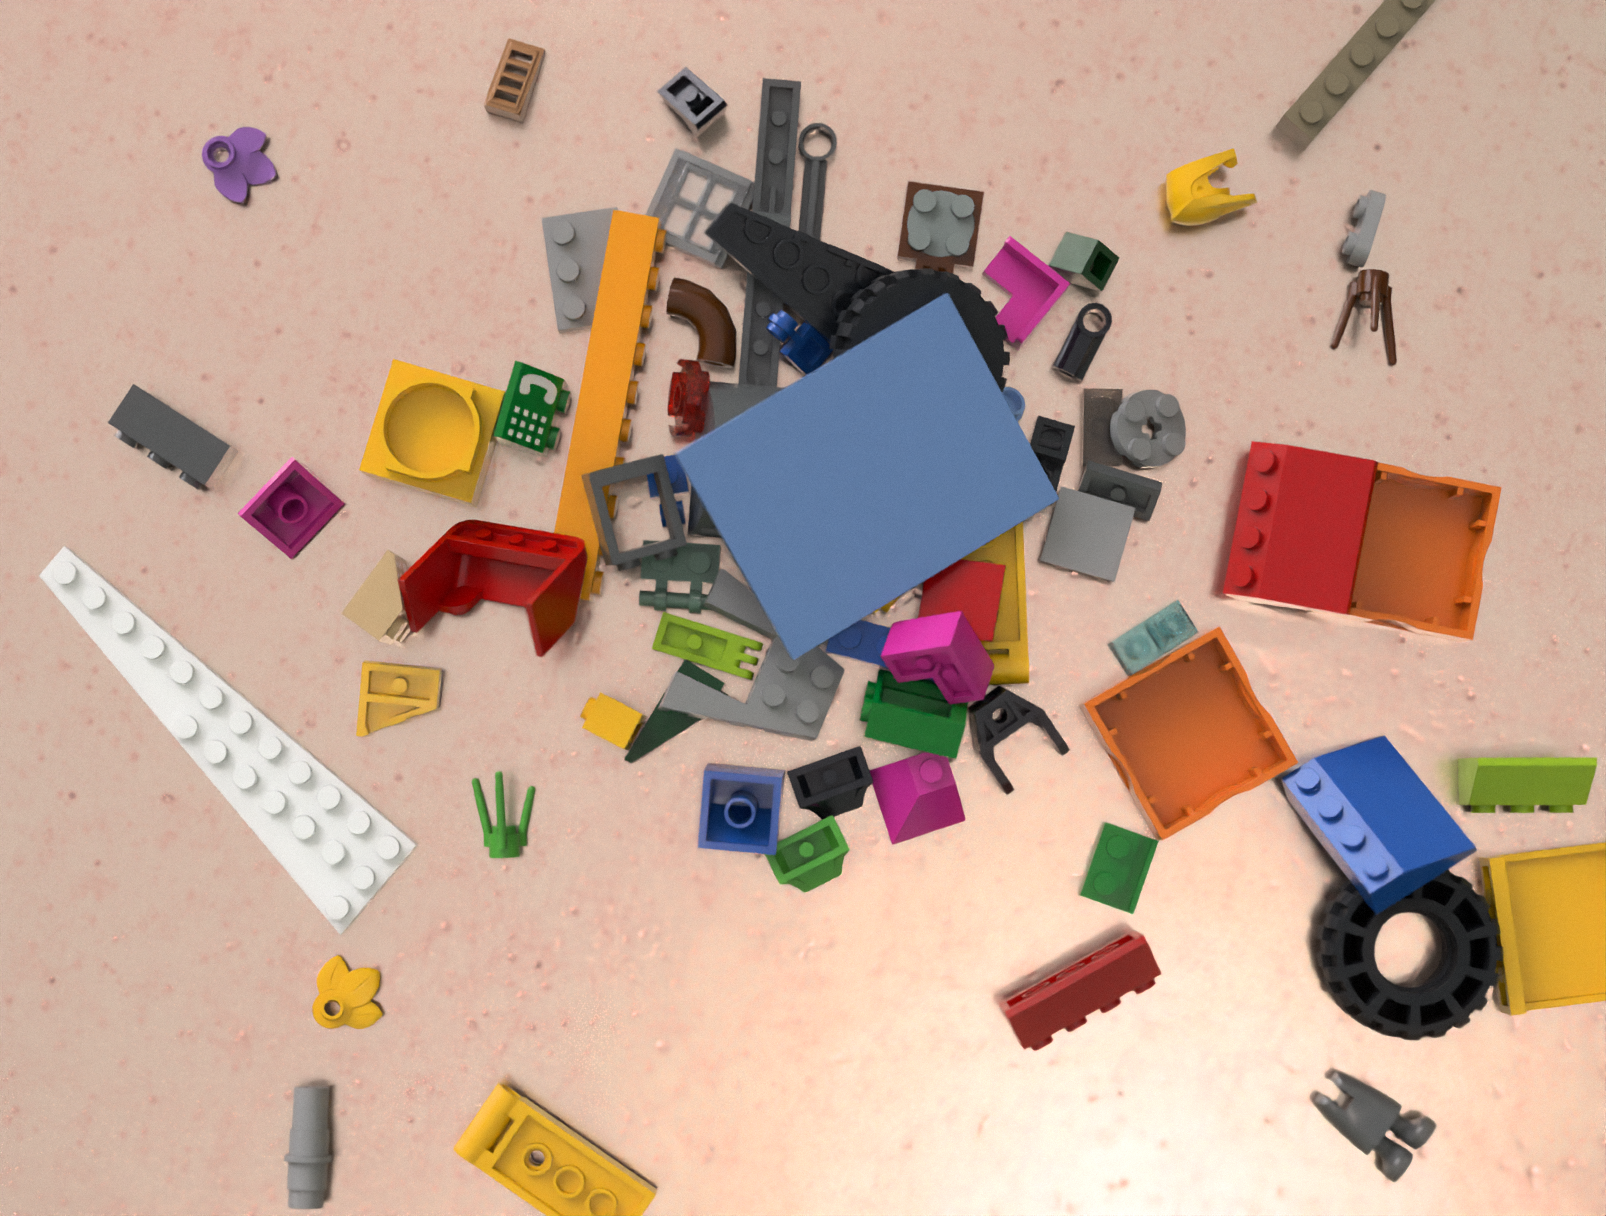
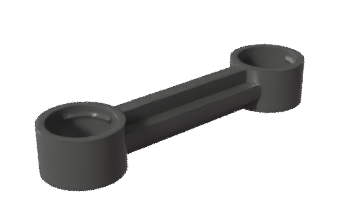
M813 123L806 126L799 136V153L805 164L798 231L821 241L827 164L836 154L837 138L834 131L828 125ZM815 132L825 134L831 141L829 152L819 157L808 154L803 145L805 138Z

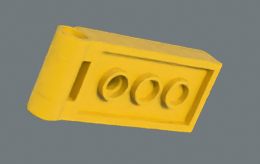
M1022 521L961 558L963 560L1006 565L993 642L980 640L994 663L989 685L1029 684Z
M500 1082L495 1086L453 1148L464 1160L479 1168L546 1216H642L658 1191L655 1187L533 1102ZM533 1151L542 1152L545 1157L544 1162H534L531 1153Z

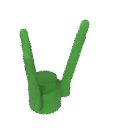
M497 771L495 773L497 825L492 826L491 830L479 779H472L474 796L484 834V847H489V858L520 857V846H527V829L535 788L533 786L528 787L519 829L516 832V825H506L503 774L501 771Z

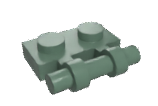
M643 540V546L659 541ZM687 543L686 546L676 548L677 556L655 561L654 554L642 558L641 580L656 581L655 591L640 590L639 606L654 607V611H666L667 607L689 609V613H701V610H711L703 606L708 594H702L703 584H713L719 571L720 545ZM668 581L691 583L690 593L668 592Z

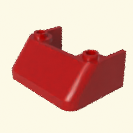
M465 520L456 523L398 579L411 632L418 633L438 611L452 615L466 614L481 599L521 606L526 609L536 656L544 657L576 621L588 555L584 540L575 536L481 520Z

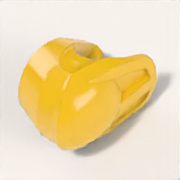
M1234 148L1185 164L1166 175V203L1172 222L1188 226L1201 225L1211 222L1222 215L1257 203L1255 194L1232 196L1230 195V188H1215L1208 182V176L1223 165L1228 168H1233L1237 165Z

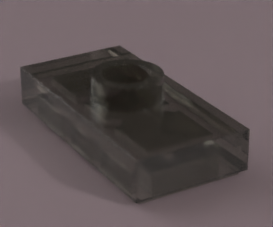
M1083 389L1082 467H1086L1088 460L1109 467L1122 466V456L1115 449L1111 439L1110 422L1113 413L1117 412L1122 404L1123 389Z

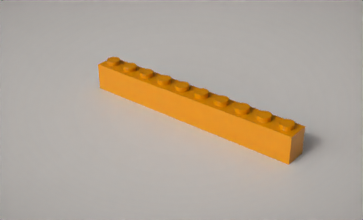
M613 210L554 530V533L579 537L585 542L588 560L580 599L593 601L594 594H601L604 572L598 571L600 558L603 555L581 475L625 463V458L619 457L622 442H628L631 433L632 420L626 419L628 405L635 404L638 395L639 382L633 381L635 367H642L645 357L646 344L640 343L642 329H649L652 318L653 306L647 305L649 290L656 291L660 268L654 267L656 252L663 253L667 230L661 229L662 224L658 217ZM614 484L602 486L610 518H615L618 504V496L612 495Z

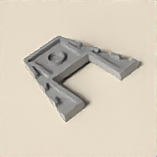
M719 570L703 606L772 639L748 698L744 704L676 671L670 680L658 709L665 712L684 713L690 717L705 720L709 718L729 722L730 725L740 727L749 726L764 729L765 732L810 741L815 740L845 669L818 646L795 660L791 659L754 593L726 570Z

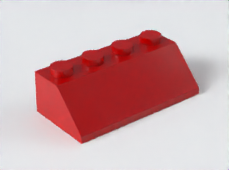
M1133 930L998 1006L1023 1050L1031 1047L1033 1052L1052 1043L1054 1040L1051 1035L1065 1028L1067 1033L1085 1025L1088 1022L1085 1016L1099 1009L1101 1014L1116 1008L1122 1004L1120 997L1132 990L1138 995L1156 985L1154 978L1162 973L1144 934Z

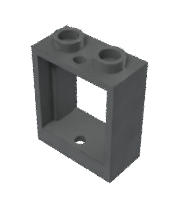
M663 454L581 475L606 566L617 565L618 571L631 569L641 565L639 558L654 554L655 561L667 559L678 555L676 548L687 545ZM653 473L670 539L619 552L602 486Z

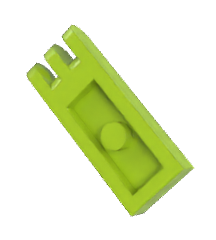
M663 612L652 649L752 680L754 673L739 667L741 661L756 666L759 658L744 654L746 647L755 651H761L763 643Z

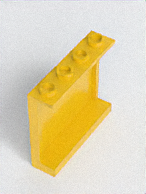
M1606 842L1479 857L1484 897L1490 905L1488 913L1491 919L1497 920L1501 931L1499 935H1496L1497 946L1503 947V961H1497L1495 973L1500 975L1497 984L1500 1011L1513 1016L1527 1014L1529 1010L1606 1001Z

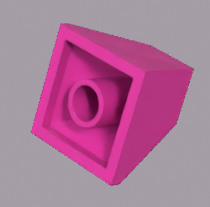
M924 752L869 770L874 782L872 785L892 845L966 821L957 785L947 757Z

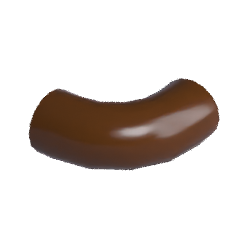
M674 277L669 290L666 313L667 315L687 320L695 328L699 337V349L696 360L718 367L734 368L737 331L728 308L710 289L689 280Z

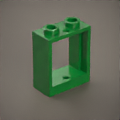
M879 669L876 682L868 681L859 721L867 722L864 733L866 738L957 759L966 726L968 702L949 704L935 682L921 679L898 683L891 671Z

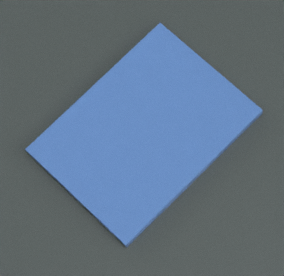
M948 293L941 295L674 453L771 625L793 660L1059 500L1056 491Z

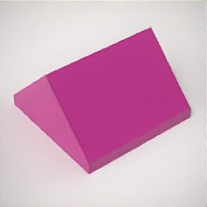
M291 457L238 514L292 559L343 506L344 502L303 463Z

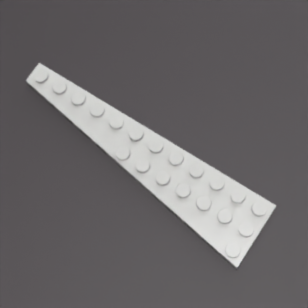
M64 546L41 572L39 577L340 935L344 934L418 844L76 553Z

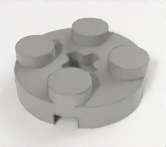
M1142 390L1126 396L1121 401L1123 403L1119 406L1118 411L1113 413L1110 422L1113 445L1121 456L1125 455L1134 462L1131 464L1140 468L1157 467L1167 464L1176 455L1184 451L1186 446V424L1183 413L1179 408V402L1175 396L1164 394L1157 390ZM1147 419L1151 421L1155 429L1151 439L1148 433L1142 432V426L1147 424Z

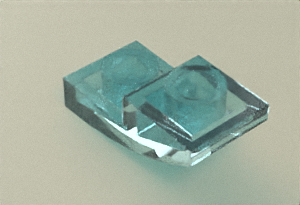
M1176 600L1107 645L1129 677L1199 631L1179 600Z

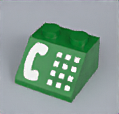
M515 361L494 432V437L504 447L547 458L549 449L555 451L561 433V428L556 427L559 413L567 412L571 398V391L566 390V381L563 378L523 362Z

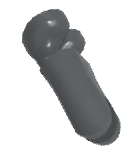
M1335 1070L1328 1080L1336 1085L1342 1093H1347L1353 1098L1352 1102L1346 1110H1343L1338 1106L1337 1102L1328 1099L1319 1092L1313 1101L1314 1105L1363 1154L1367 1156L1375 1150L1383 1161L1384 1176L1392 1183L1397 1182L1411 1165L1414 1155L1406 1148L1387 1138L1385 1134L1388 1130L1392 1131L1406 1145L1417 1151L1430 1139L1437 1123L1428 1116L1415 1119L1402 1117L1399 1115L1403 1107L1400 1103L1368 1084Z

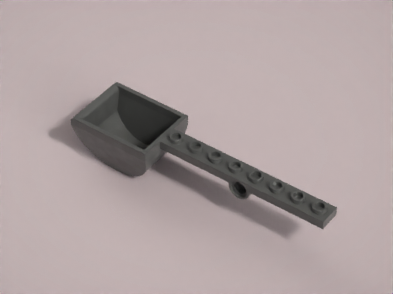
M763 78L752 211L790 228L801 81ZM748 271L738 384L700 381L695 441L784 389V387H777L780 341L766 329V326L769 324L767 319L772 313L777 314L780 310H783V302ZM691 485L687 535L722 538Z

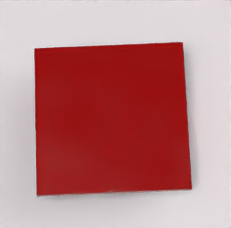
M960 559L924 581L918 618L962 611L978 639L993 642L1006 565Z

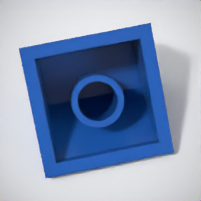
M708 763L703 774L698 848L776 855L785 770Z

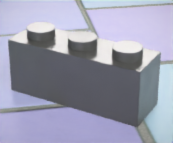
M135 384L132 385L108 421L110 425L118 429L115 437L134 449L138 443L151 450L147 455L149 459L165 469L168 468L170 463L183 471L179 478L198 490L202 484L214 490L239 452Z

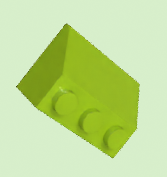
M1597 757L1458 758L1459 805H1471V813H1495V805H1510V813H1534V805H1549V813H1573V805L1587 804L1597 768Z

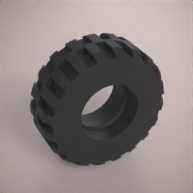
M933 269L896 271L890 275L878 277L871 281V285L867 288L860 289L851 298L852 303L848 309L841 311L836 321L839 327L836 335L831 336L829 349H834L833 359L941 295L948 293L1001 392H1003L1007 381L1006 378L1002 377L1004 365H1010V352L1004 351L1003 340L1008 338L1005 326L998 325L995 318L998 311L991 301H985L980 296L982 291L972 283L963 282L959 279L958 275Z
M1448 869L1376 915L1350 880H1347L1338 889L1340 894L1335 901L1330 900L1324 910V913L1327 914L1324 925H1319L1317 939L1321 940L1320 951L1316 952L1318 966L1322 967L1325 977L1322 980L1328 992L1333 993L1335 996L1336 1004L1346 1014L1351 1015L1357 1020L1356 1022L1389 1037L1420 1041L1424 1037L1435 1039L1447 1035V1030L1453 1027L1462 1028L1471 1021L1469 1015L1474 1010H1483L1489 1001L1485 995L1490 986L1496 988L1500 975L1495 973L1497 961H1503V947L1497 946L1496 935H1499L1501 931L1497 920L1491 919L1488 913L1490 905L1483 895H1477L1472 889L1473 885L1461 876L1454 875ZM1407 912L1418 913L1431 920L1440 934L1442 943L1441 959L1435 972L1425 982L1412 987L1399 986L1387 980L1379 971L1375 958V944L1381 928L1393 916Z

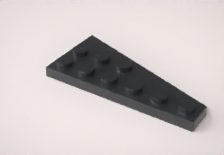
M731 202L726 204L703 232L800 318L811 325L829 343L831 336L837 333L839 324L836 321L841 311L848 309L854 294L860 289L867 288L871 285V281L876 278L895 273L882 265L822 242L810 235L779 224L772 219Z

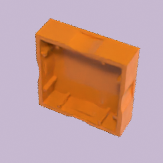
M1378 462L1350 614L1346 616L1317 611L1310 612L1461 643L1473 640L1483 589V563L1492 541L1502 487L1448 476H1424L1403 467Z
M1220 626L1211 629L1079 705L1156 840H1165L1207 816L1222 802L1236 794L1254 789L1298 763L1271 714L1266 711L1256 698L1248 675Z

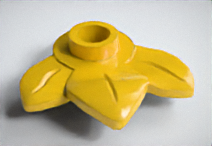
M335 956L325 963L319 971L316 981L319 995L314 1000L312 1006L315 1021L326 1029H337L343 1025L355 1029H365L375 1024L383 1015L380 1008L371 1002L379 988L380 972L372 968H360L349 972L340 956ZM329 1002H336L340 1007V1011L338 1014L330 1016L324 1010L325 1005Z

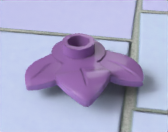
M241 127L228 137L216 136L211 138L203 147L202 160L204 165L214 173L216 189L231 201L243 203L247 196L248 184L261 185L276 177L277 173L272 161L259 151L266 140V133L253 127ZM222 150L228 151L229 155L226 161L218 162L216 160L218 152Z

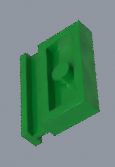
M1104 822L1078 895L1133 915L1159 841Z

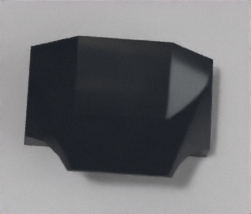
M861 746L787 771L799 808L809 809L821 819L831 815L835 817L863 807L866 790L874 783Z

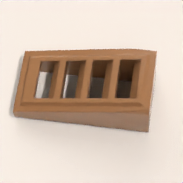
M508 38L484 102L486 112L523 122L545 49ZM514 51L532 56V62L527 63L512 58ZM509 65L528 71L526 77L508 72ZM505 79L523 84L521 90L503 85ZM504 93L517 97V101L513 103L500 99V94Z

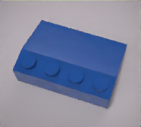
M1385 735L1315 757L1281 778L1290 804L1376 915L1477 851L1476 846Z

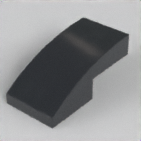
M1038 416L1029 444L1054 490L1057 491L1075 426Z

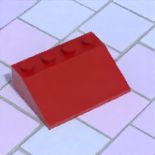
M1252 441L1223 594L1245 602L1349 616L1378 462L1292 445Z

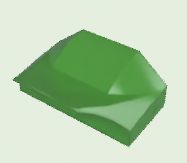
M833 815L778 841L776 855L765 854L780 885L790 884L806 893L842 875L844 856L850 849Z

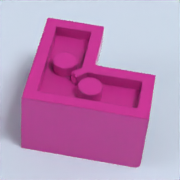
M1011 236L1007 238L1002 249L983 271V275L1011 297L995 318L998 325L1005 326L1008 336L1005 341L1018 351L1065 294L1070 285L1067 280Z
M962 611L894 622L881 654V658L898 683L933 678L949 704L984 700L994 669V663Z

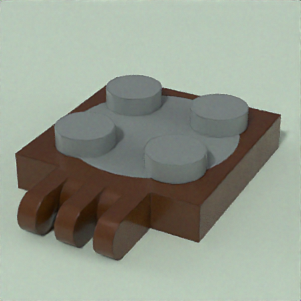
M908 181L897 259L916 262L915 269H933L950 273L954 272V267L973 270L984 192Z

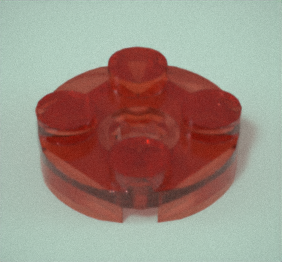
M679 359L677 364L682 367V370L672 374L667 405V415L675 416L676 426H668L672 436L689 438L693 433H701L704 428L705 413L704 410H701L702 394L706 395L709 390L710 374L708 371H701V365L697 360Z

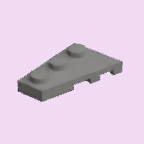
M617 207L541 218L559 333L592 328L613 210H618Z

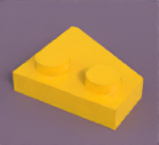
M366 660L362 662L356 736L362 737L389 725L392 726L408 718L437 709L440 699L442 668Z

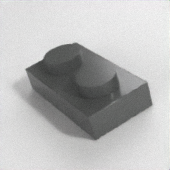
M1088 460L1077 491L1135 507L1134 517L1150 521L1161 492L1162 482Z

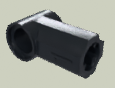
M1089 303L1080 310L1052 365L1053 368L1070 378L1083 381L1112 324V316L1107 307L1099 303ZM1092 312L1100 315L1103 320L1102 330L1098 332L1087 330L1083 324L1084 315Z

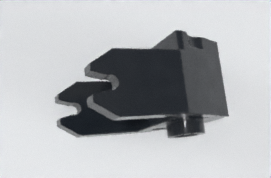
M1000 685L986 694L984 700H978L968 707L973 749L1006 795L1015 789L995 761L994 746L1024 725L1031 722L1039 726L1056 751L1062 756L1070 751L1066 742L1042 708ZM1000 708L1001 713L999 717L993 719L994 711Z

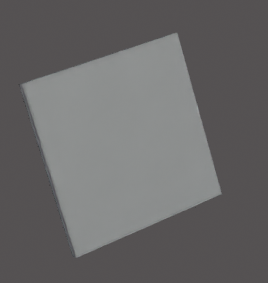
M1061 486L1058 495L1059 500L1056 502L1040 561L1115 582L1136 508Z

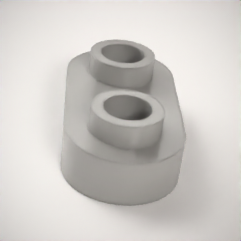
M1369 190L1367 196H1359L1353 213V217L1358 218L1355 232L1349 231L1342 250V254L1348 255L1347 263L1359 267L1365 265L1382 215L1386 194Z

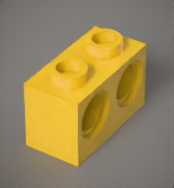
M601 692L597 699L592 696L589 698L580 715L585 720L582 728L624 750H630L647 718L646 715Z

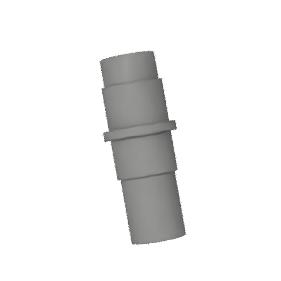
M294 1087L289 1154H285L284 1159L285 1162H288V1208H323L324 1190H326L327 1164L332 1162V1155L328 1154L329 1087Z

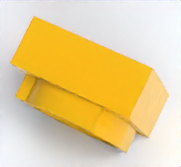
M393 359L359 470L373 478L477 508L497 443L494 432L506 392Z

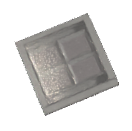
M675 148L645 215L660 219L661 229L667 230L665 245L722 269L728 254L703 232L727 203L731 202L749 210L753 202L754 182L686 151Z

